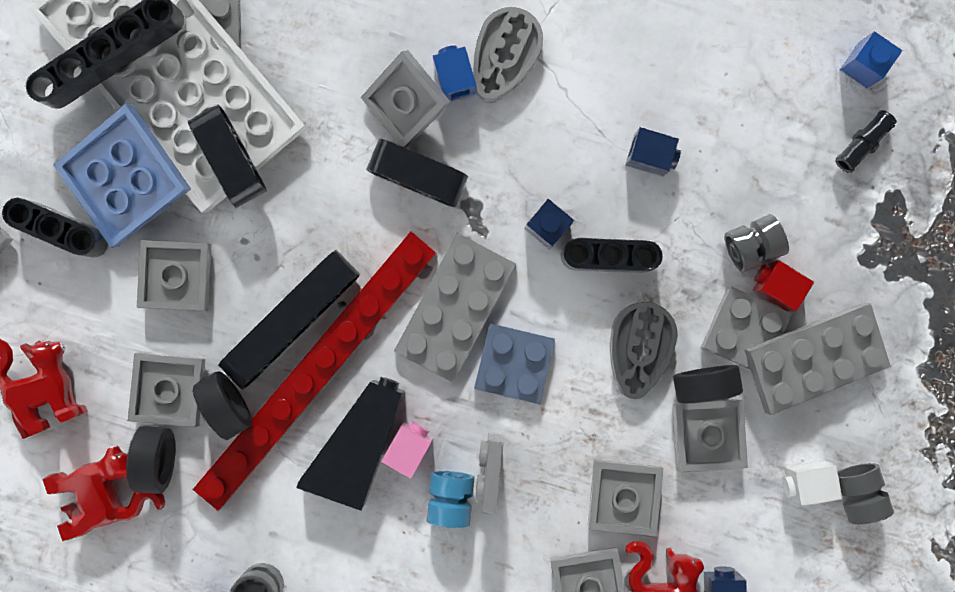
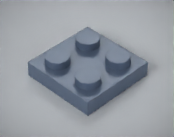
M490 323L474 389L540 404L555 339Z

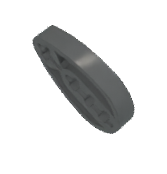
M650 302L631 304L619 312L612 324L610 360L613 375L620 392L631 399L644 397L658 383L671 361L677 343L678 332L675 320L665 308L658 304ZM647 308L651 309V315L656 316L655 322H650L647 327V331L652 332V338L645 339L644 347L649 349L648 355H642L641 360H637V354L632 352L633 346L640 345L641 337L636 336V330L643 329L644 321L639 319V314L646 313ZM638 366L637 380L642 382V387L635 388L634 393H630V387L625 385L626 379L633 378Z

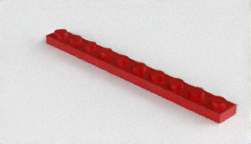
M410 231L252 418V426L240 432L192 490L217 511L221 510L437 253Z

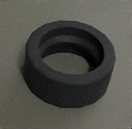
M737 365L695 369L673 376L677 402L682 404L723 400L743 393L740 370Z
M220 371L214 372L193 385L192 392L198 409L205 421L219 437L229 440L252 426V417L245 400L225 374Z
M142 426L134 433L130 442L126 464L127 481L129 488L133 492L159 494L163 493L168 487L172 478L176 455L174 433L170 428Z

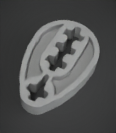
M517 7L501 8L489 15L482 25L474 52L473 75L477 85L476 94L484 102L493 103L511 93L530 73L540 56L543 45V32L537 19L528 11ZM518 19L523 20V27L526 30L520 29L518 31L516 42L519 45L513 44L510 48L509 56L512 58V61L506 59L504 64L498 62L499 55L496 52L502 53L505 49L506 40L503 37L509 38L512 34L513 25L510 22L516 23ZM498 72L496 87L499 90L492 89L490 94L485 93V86L482 82L488 83L494 73Z

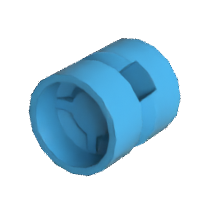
M455 471L431 472L429 493L434 498L428 501L426 522L449 528L470 526L472 505L467 502V499L473 497L474 476Z

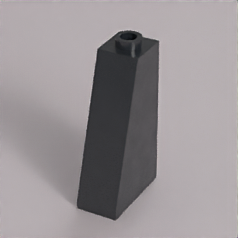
M382 376L379 381L372 380L369 382L300 478L297 489L362 511L405 390L398 388L399 382Z

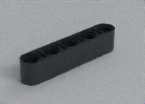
M171 0L141 1L33 72L26 81L27 94L31 99L53 109H61L178 33L184 25L182 11ZM169 9L168 16L158 21L159 14L163 10ZM136 28H140L139 35L135 39L130 40L131 32ZM111 46L110 54L102 59L103 50ZM82 65L81 73L74 78L75 69ZM53 84L52 92L46 96L45 91L47 87Z
M337 250L333 251L220 361L218 366L241 390L245 389L358 279L360 273Z

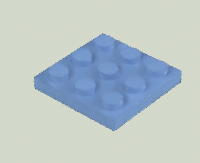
M131 104L122 106L53 164L111 248L119 247L191 190L143 118Z

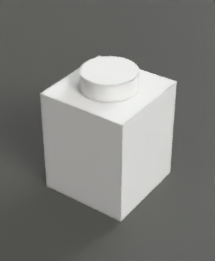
M822 460L785 466L786 477L782 479L783 489L791 501L800 506L842 500L837 466L835 464Z

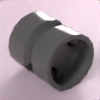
M771 214L751 222L750 228L743 225L724 234L727 252L733 264L741 273L762 265L763 259L770 262L789 253L786 233L778 219Z
M859 464L838 471L841 495L847 497V501L843 503L848 521L851 524L875 523L885 520L894 514L888 492L881 490L885 486V482L878 464Z
M258 563L249 567L231 587L230 592H283L284 581L280 571L273 565Z

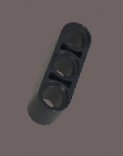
M219 104L188 120L191 132L224 193L235 208L267 192L266 186L227 114Z
M380 138L366 168V171L375 176L454 208L469 177L455 168Z
M17 197L10 199L3 206L2 217L7 225L72 254L95 258L103 255L108 248V243L96 227L41 203ZM26 208H28L29 216L27 220L23 222L22 213ZM56 221H59L60 231L54 236L52 227ZM90 234L92 239L91 245L85 250L83 238Z
M598 238L572 239L564 245L560 254L564 266L571 270L625 273L653 271L659 267L663 258L661 248L652 241ZM577 245L584 249L586 256L583 263L577 264L570 260L568 252L571 246ZM605 247H613L617 250L619 259L615 265H610L604 261L602 254ZM640 248L650 251L652 261L649 266H643L638 262L637 252Z

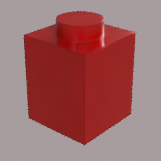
M778 260L769 262L768 265L763 264L754 277V281L757 283L752 291L787 312L797 311L813 286L814 281Z

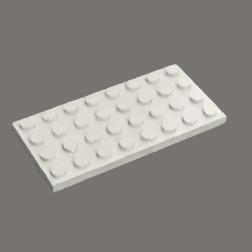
M38 0L29 9L61 47L67 51L143 0ZM179 0L171 1L176 5ZM187 0L195 13L188 18L184 15V25L178 33L97 85L96 88L115 111H118L125 104H131L136 108L190 186L191 190L186 195L201 213L207 214L227 196L191 132L188 120L219 104L230 119L257 170L306 130L307 127L200 0ZM165 9L159 14L158 21L168 16L169 9ZM136 28L131 32L130 40L135 39L139 35L140 28ZM190 31V32L185 33V34L180 38L179 47H178V45H177V37H178V35H179L181 32ZM195 36L197 39L196 46L190 51H185L184 44L186 40ZM210 37L213 39L219 50L215 49L211 45ZM111 46L103 50L102 59L110 54Z

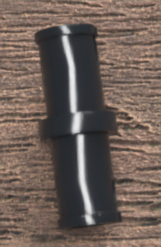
M885 110L879 111L863 130H858L853 135V141L835 158L837 166L847 173H852L869 153L872 154L879 148V142L897 125L896 118Z

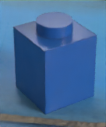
M874 31L856 45L840 68V71L865 88H868L886 76L903 50Z
M456 45L447 46L440 49L438 54L432 56L441 91L450 101L476 94L477 85L465 46L457 48Z

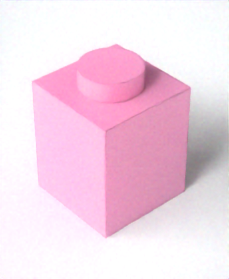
M414 421L410 425L404 422L381 462L411 479L433 438L428 436L430 431Z

